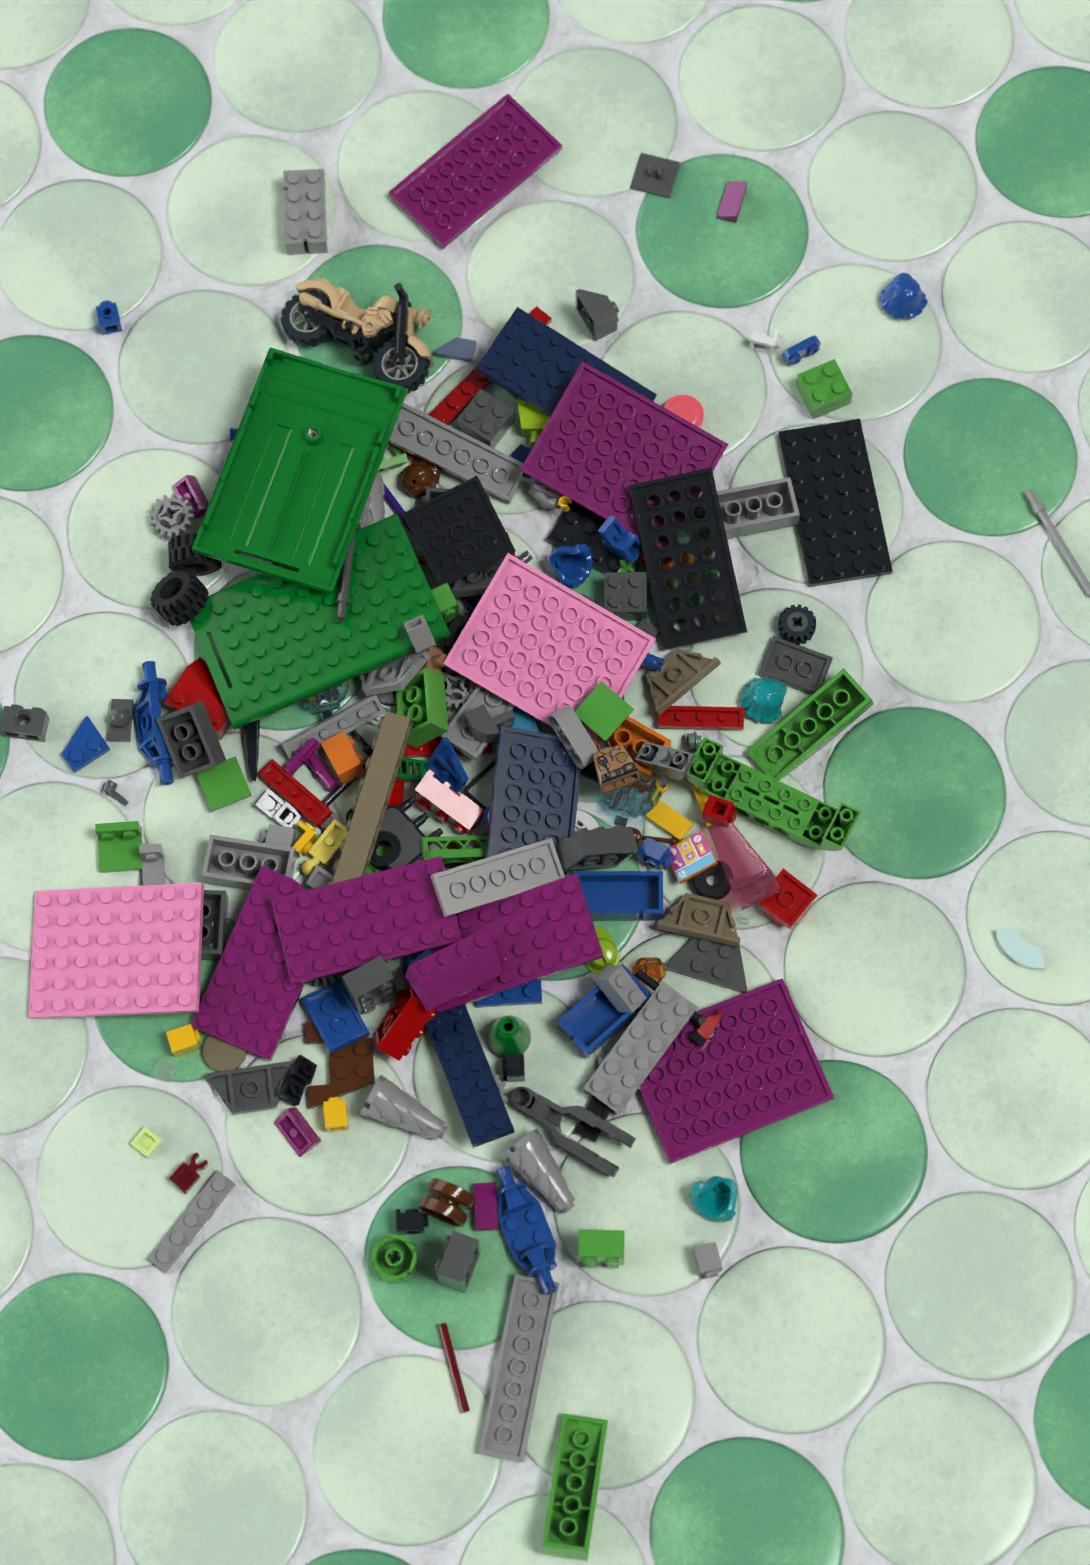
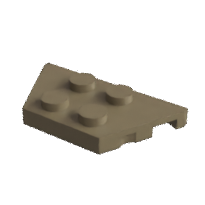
M677 648L665 658L663 665L658 664L662 666L660 672L655 669L648 672L646 677L657 714L661 715L721 664L720 660L717 657H713V659L705 658L700 653H690L687 650Z
M686 893L679 903L674 905L669 910V913L657 923V929L739 947L740 937H738L735 929L736 924L731 916L729 902Z

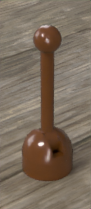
M632 828L637 844L641 840H646L647 837L658 842L670 843L671 845L678 843L676 837L668 839L644 836L637 828Z

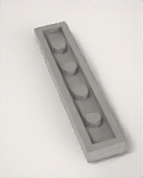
M376 694L369 695L281 743L288 758L291 759L296 754L295 751L300 750L310 738H315L320 743V749L322 748L321 742L342 731L346 735L384 714L385 710Z
M217 1170L148 1260L167 1274L236 1184Z

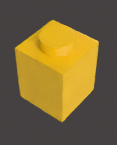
M191 1024L166 1032L174 1057L200 1049L198 1042L202 1041L198 1029L194 1030Z
M332 1097L328 1101L323 1102L327 1132L349 1130L346 1100H341V1097Z

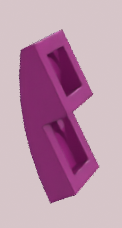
M496 1182L474 1184L476 1231L499 1230Z

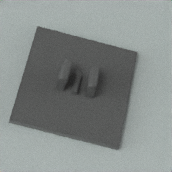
M641 153L631 189L670 198L680 162Z

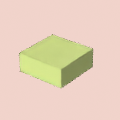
M144 1126L130 1144L149 1158L163 1141Z

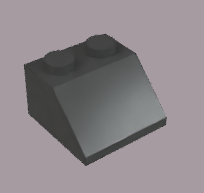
M582 289L576 290V310L595 341L617 331V322L619 321L617 313L619 309L614 301L611 302L606 295Z

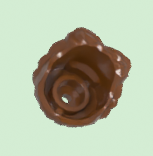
M418 458L401 472V482L405 491L414 497L426 496V487L436 488L439 483L441 469Z

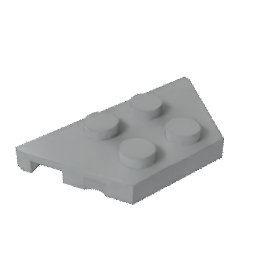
M427 650L418 653H408L400 659L388 664L385 663L375 670L359 675L362 681V690L366 696L403 690L430 659L431 655Z

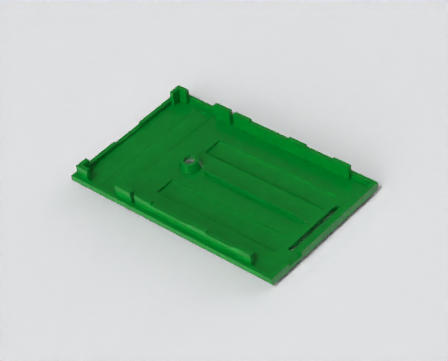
M269 348L192 546V551L203 556L333 594L408 388L327 366L323 363L275 348ZM235 551L242 552L261 559H265L284 566H288L299 571L295 572L253 558L236 554Z
M397 513L356 531L348 592L350 601L346 608L345 620L343 621L337 620L338 605L336 603L337 595L340 593L343 567L333 594L259 573L208 596L205 607L190 622L234 730L258 719L266 718L281 709L304 699L307 700L322 693L324 690L363 673L366 674L385 663H391L404 657L403 655L415 651L403 624L423 614L435 643L451 635ZM281 564L278 565L279 567H282V568H285V569H289V570H292V571H295V572H298V571H299V570H297V569H294V568H291V567H288V566H284V565H281ZM209 634L212 635L215 645L218 649V652L220 654L228 677L233 686L231 688H229L227 685L219 662L216 658V655L208 638Z

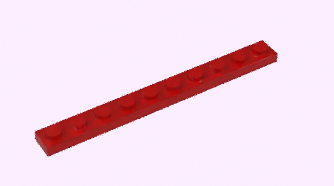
M538 306L529 313L547 326L552 322V318ZM475 367L429 416L450 425L465 410L480 389L485 390L492 381L476 372ZM399 448L402 454L406 453L407 458L412 462L418 458Z

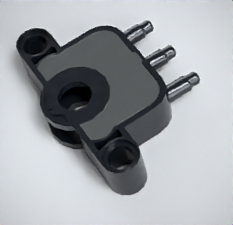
M413 797L405 800L399 806H387L370 860V864L374 868L388 870L423 861L421 838L426 836L419 827L426 822L429 815L425 812L414 821L408 817L405 811L416 802ZM352 808L346 813L347 823L349 819L353 818L355 811ZM438 828L427 837H440L443 834V830ZM428 843V849H429V851H430V845H431L432 843ZM386 845L392 848L387 856L377 855V850L381 846Z

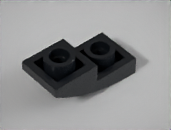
M298 1055L281 1085L278 1096L292 1106L299 1105L305 1086L312 1083L317 1065L303 1055Z

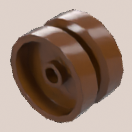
M431 1178L427 1190L432 1196H423L419 1209L442 1222L463 1228L468 1218L463 1210L472 1209L476 1197L452 1183Z

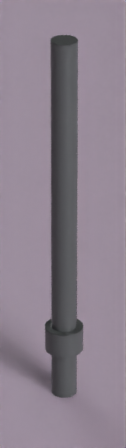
M356 532L343 565L340 593L337 595V620L340 621L345 620L346 608L350 601L348 592Z

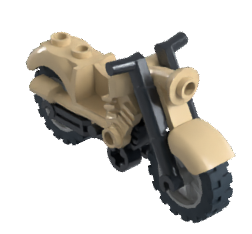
M324 278L305 280L295 285L299 295L292 296V299L285 303L286 307L281 312V323L287 337L293 340L296 345L301 344L302 347L312 345V347L318 346L317 344H323L326 342V339L349 347L355 361L359 365H368L373 360L374 364H372L377 380L408 388L407 394L410 393L409 391L419 389L418 386L420 384H424L425 377H428L429 374L428 368L433 367L434 364L426 344L414 336V323H416L419 329L427 326L432 318L431 309L423 308L419 310L412 308L411 303L408 301L409 296L401 283H397L394 286L399 296V303L394 297L385 295L372 307H368V309L357 307L353 303L349 292L342 287H334ZM297 316L303 318L295 322ZM305 324L303 330L297 328V326ZM414 358L416 364H409V361ZM388 363L394 365L393 367L386 369ZM396 371L395 377L388 375Z

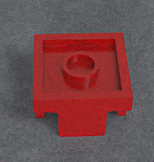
M783 868L756 900V904L762 907L764 915L779 927L785 925L791 929L809 911L810 905L817 898V894Z

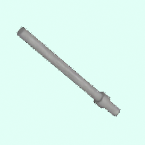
M1032 489L1027 490L1024 494L1032 505V511L1035 515L1039 516L1086 594L1090 597V582L1045 512L1046 508L1042 501L1039 502Z

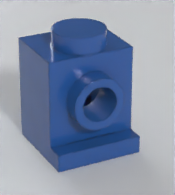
M106 300L101 302L100 306H96L102 335L121 332L122 326L116 302L112 303Z
M648 837L636 854L643 865L646 866L648 864L654 869L659 867L666 870L671 866L674 858L668 846Z

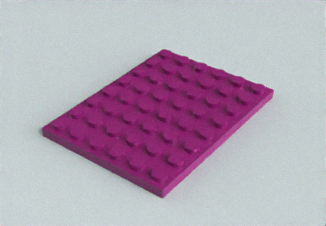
M582 361L520 471L559 494L570 498L575 503L605 520L610 515L616 517L625 531L636 534L640 539L629 485L710 467L714 471L728 444ZM694 487L690 490L689 495L692 498H698L702 491L698 487ZM672 492L669 495V500L672 503H677L681 499V495L678 492ZM656 496L650 497L648 500L649 506L653 508L659 506L660 499ZM681 512L675 513L673 516L674 522H684L685 515ZM656 517L652 522L656 528L663 527L665 523L662 517ZM665 537L657 540L659 548L664 549L669 545V540Z
M783 978L697 1011V1013L708 1017L710 1015L715 1016L720 1010H723L717 1026L705 1044L700 1047L692 1039L691 1035L699 1027L690 1018L639 1087L640 1094L670 1165L834 1100L833 1093Z

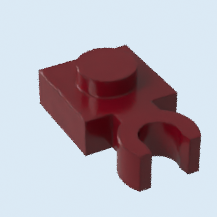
M198 1153L192 1155L189 1166L183 1162L169 1178L185 1194L201 1178L197 1172L204 1170L208 1166L207 1160L203 1161L200 1165L196 1164V1160L200 1156Z

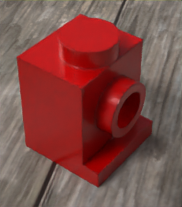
M709 795L702 811V817L706 823L711 822L728 828L729 823L733 824L735 822L737 811H735L734 802Z

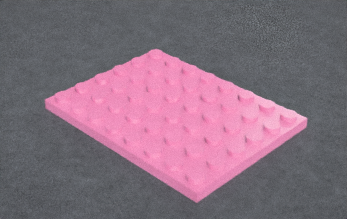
M507 553L443 664L552 727L549 722V715L566 705L571 706L575 711L601 681L622 698L656 638ZM582 723L595 743L598 735Z
M184 883L36 891L28 1017L30 1019L199 1012L204 884Z

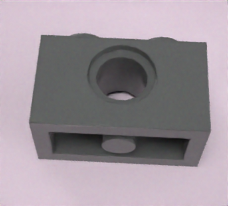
M15 704L11 705V707L4 706L0 732L3 737L45 742L49 716L46 711L37 707H33L31 710L24 709V707ZM30 719L28 724L20 725L22 720Z

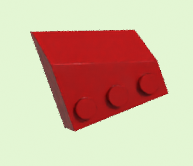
M199 657L186 667L164 703L167 710L172 712L203 700L217 738L222 740L231 726V721L207 663Z
M410 983L405 990H399L394 1003L396 1006L388 1009L375 1032L377 1048L398 1061L401 1060L403 1055L407 1056L409 1054L414 1039H418L424 1031L423 1026L427 1020L431 1021L436 1014V1008L427 1012Z

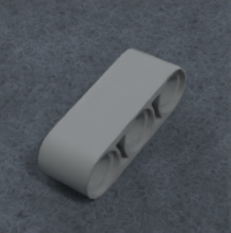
M566 705L549 715V722L575 765L582 769L593 763V755L599 753V750L573 708Z

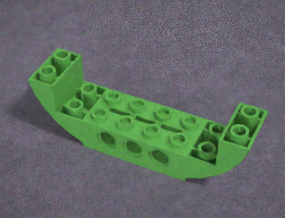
M706 737L703 738L695 753V758L686 773L689 781L707 797L713 795L734 802L735 811H737L738 816L796 844L825 851L842 850L861 811L842 802L838 809L724 755L723 745Z

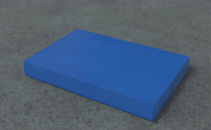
M341 980L336 981V984H329L327 987H323L301 998V1002L330 1054L370 1035Z

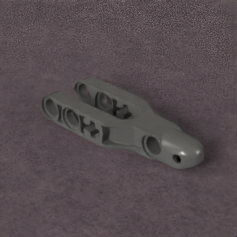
M524 1086L517 1087L512 1092L511 1101L513 1105L547 1125L557 1145L607 1175L615 1177L619 1167L563 1134L561 1122L564 1117L572 1114L590 1126L605 1132L612 1139L627 1145L629 1148L633 1146L636 1140L635 1137L583 1106L561 1107Z

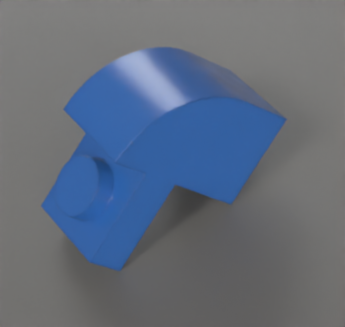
M610 515L598 530L603 538L602 543L606 548L625 561L634 563L643 552L641 540L638 536L625 531L614 516Z

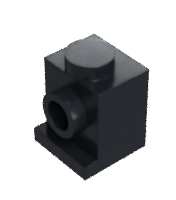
M507 1054L506 1060H502L503 1081H525L524 1054Z
M396 1209L398 1235L425 1234V1227H429L428 1214H423L418 1209L405 1210V1213H401L400 1209Z

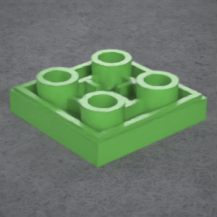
M601 681L575 710V713L580 721L602 740H608L634 709Z
M236 756L227 759L217 766L196 773L212 812L252 796Z

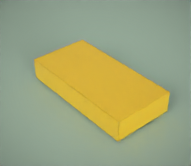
M660 799L657 800L646 814L648 820L672 837H676L679 842L682 841L693 827L692 822Z

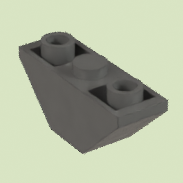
M644 741L635 760L664 777L680 781L686 775L695 755Z

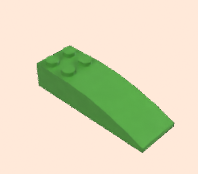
M843 668L751 747L747 753L766 775L780 781L838 736L873 706L874 703L869 695Z
M564 1413L562 1415L542 1544V1554L588 1561L608 1420Z

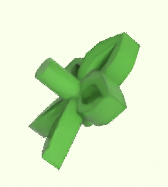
M620 560L622 567L618 572H634L636 569L635 565L628 561Z

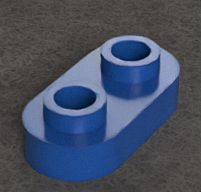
M811 336L787 349L782 354V358L786 364L795 365L803 357L816 354L820 350L821 342L817 336Z

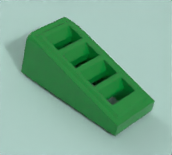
M403 757L396 781L420 782L426 774L425 761ZM402 765L405 767V773H402ZM409 765H412V774H409ZM416 766H419L420 776L416 775Z

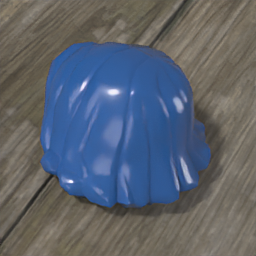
M908 273L897 275L886 286V289L882 290L879 297L882 309H885L893 318H900L902 320L905 318L913 319L916 315H920L928 302L926 294L921 291L919 283Z
M584 543L574 546H560L549 556L553 573L560 579V583L569 589L578 587L585 582L590 575L591 566L594 562L591 548L587 547Z

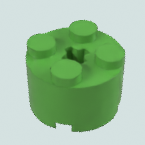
M394 1234L376 1243L372 1251V1263L376 1274L382 1280L392 1284L407 1282L414 1275L418 1266V1256L415 1247L406 1237ZM395 1255H398L400 1261H396L395 1264H393L390 1258H394Z

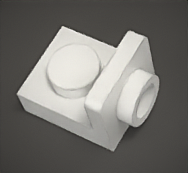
M775 328L773 338L764 333H752L750 349L774 355L775 348H780L782 336H779L780 329Z

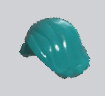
M755 677L745 685V688L741 691L740 702H742L741 707H744L746 710V715L758 723L762 721L771 724L774 722V719H779V716L782 715L781 706L787 692L786 685L778 680L765 679L764 677Z
M713 1176L704 1182L699 1181L692 1185L689 1195L693 1207L699 1214L705 1216L708 1220L711 1219L712 1221H720L722 1223L733 1219V1216L736 1214L735 1208L738 1191L737 1185L732 1179Z

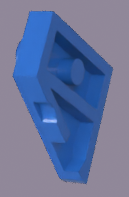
M86 716L62 755L72 771L76 773L109 752L110 748L90 718Z
M447 737L442 739L425 768L432 770L434 776L442 784L445 781L451 785L449 788L459 794L469 778Z

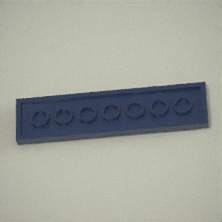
M466 1005L440 1014L436 1011L431 1021L427 1020L425 1024L472 1147L475 1148L515 1133Z

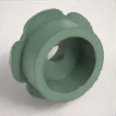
M694 731V733L687 734L688 751L696 752L702 739L701 735H697V732Z

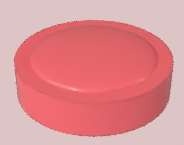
M677 395L665 403L664 408L699 428L702 426L704 418L703 407L694 397Z

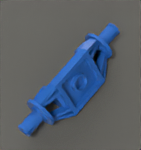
M146 661L142 664L145 680L137 684V688L141 692L133 709L138 748L149 760L150 767L159 769L160 784L170 785L174 783L171 769L174 763L156 721L157 718L161 717V706L167 698L165 689L167 681L163 678H157L155 661Z
M503 1166L506 1176H504L501 1168L496 1170L503 1187L496 1193L499 1199V1223L515 1263L527 1272L529 1278L538 1277L543 1294L548 1295L550 1294L547 1287L548 1284L552 1293L557 1291L550 1273L551 1270L557 1267L555 1262V1240L540 1202L526 1189L524 1182L515 1183L509 1166Z

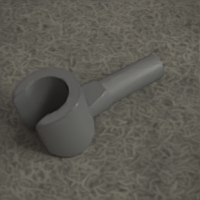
M107 780L104 785V792L107 795L116 797L127 806L129 802L115 791L118 785L111 780Z

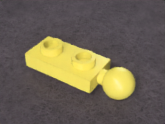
M334 819L308 851V854L313 858L304 861L302 864V872L306 876H310L319 863L327 866L339 851L342 840H346L348 834L344 825Z

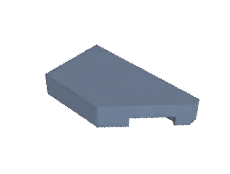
M456 337L435 351V356L473 362L477 343L474 340Z

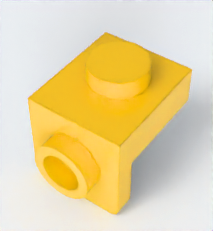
M298 821L297 828L303 835L292 848L296 849L297 856L301 858L304 854L308 855V851L312 848L317 837L313 826L307 822L303 824L301 821Z

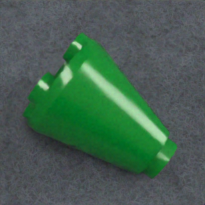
M512 1015L496 1019L490 1026L487 1034L488 1045L497 1056L505 1059L507 1054H524L531 1042V1032L527 1023L521 1018Z

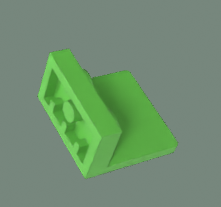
M139 821L95 824V832L99 838L100 872L142 870V858L139 853V845H142V828Z

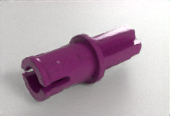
M310 738L300 750L295 751L296 754L283 768L290 775H294L304 763L309 762L308 759L319 749L320 743L315 738Z
M314 753L308 759L309 762L307 764L315 773V778H319L329 792L333 791L339 785V782L329 771V766H325L316 753Z

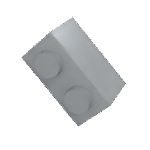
M607 965L594 979L619 1013H633L647 998L622 965Z

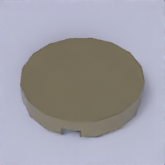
M210 1035L203 1045V1056L209 1067L220 1072L238 1069L247 1057V1050Z

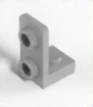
M139 845V853L142 858L143 885H164L165 868L162 845Z

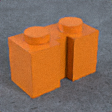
M342 731L321 742L329 761L343 785L365 774L362 765L366 763L360 752L356 754L353 750L357 747L351 736L347 738Z

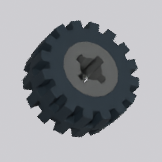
M798 604V607H795V605H791L790 608L786 607L784 612H781L778 620L780 637L797 645H800V643L805 644L807 640L810 641L816 630V617L813 616L812 610L809 611L806 606L802 608L800 604Z

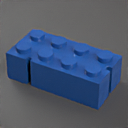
M576 871L592 920H639V916H643V920L663 919V871Z
M622 963L623 968L647 997L635 1010L638 1014L652 994ZM597 985L557 1021V1026L570 1041L574 1039L575 1047L588 1059L634 1018V1012L619 1013Z

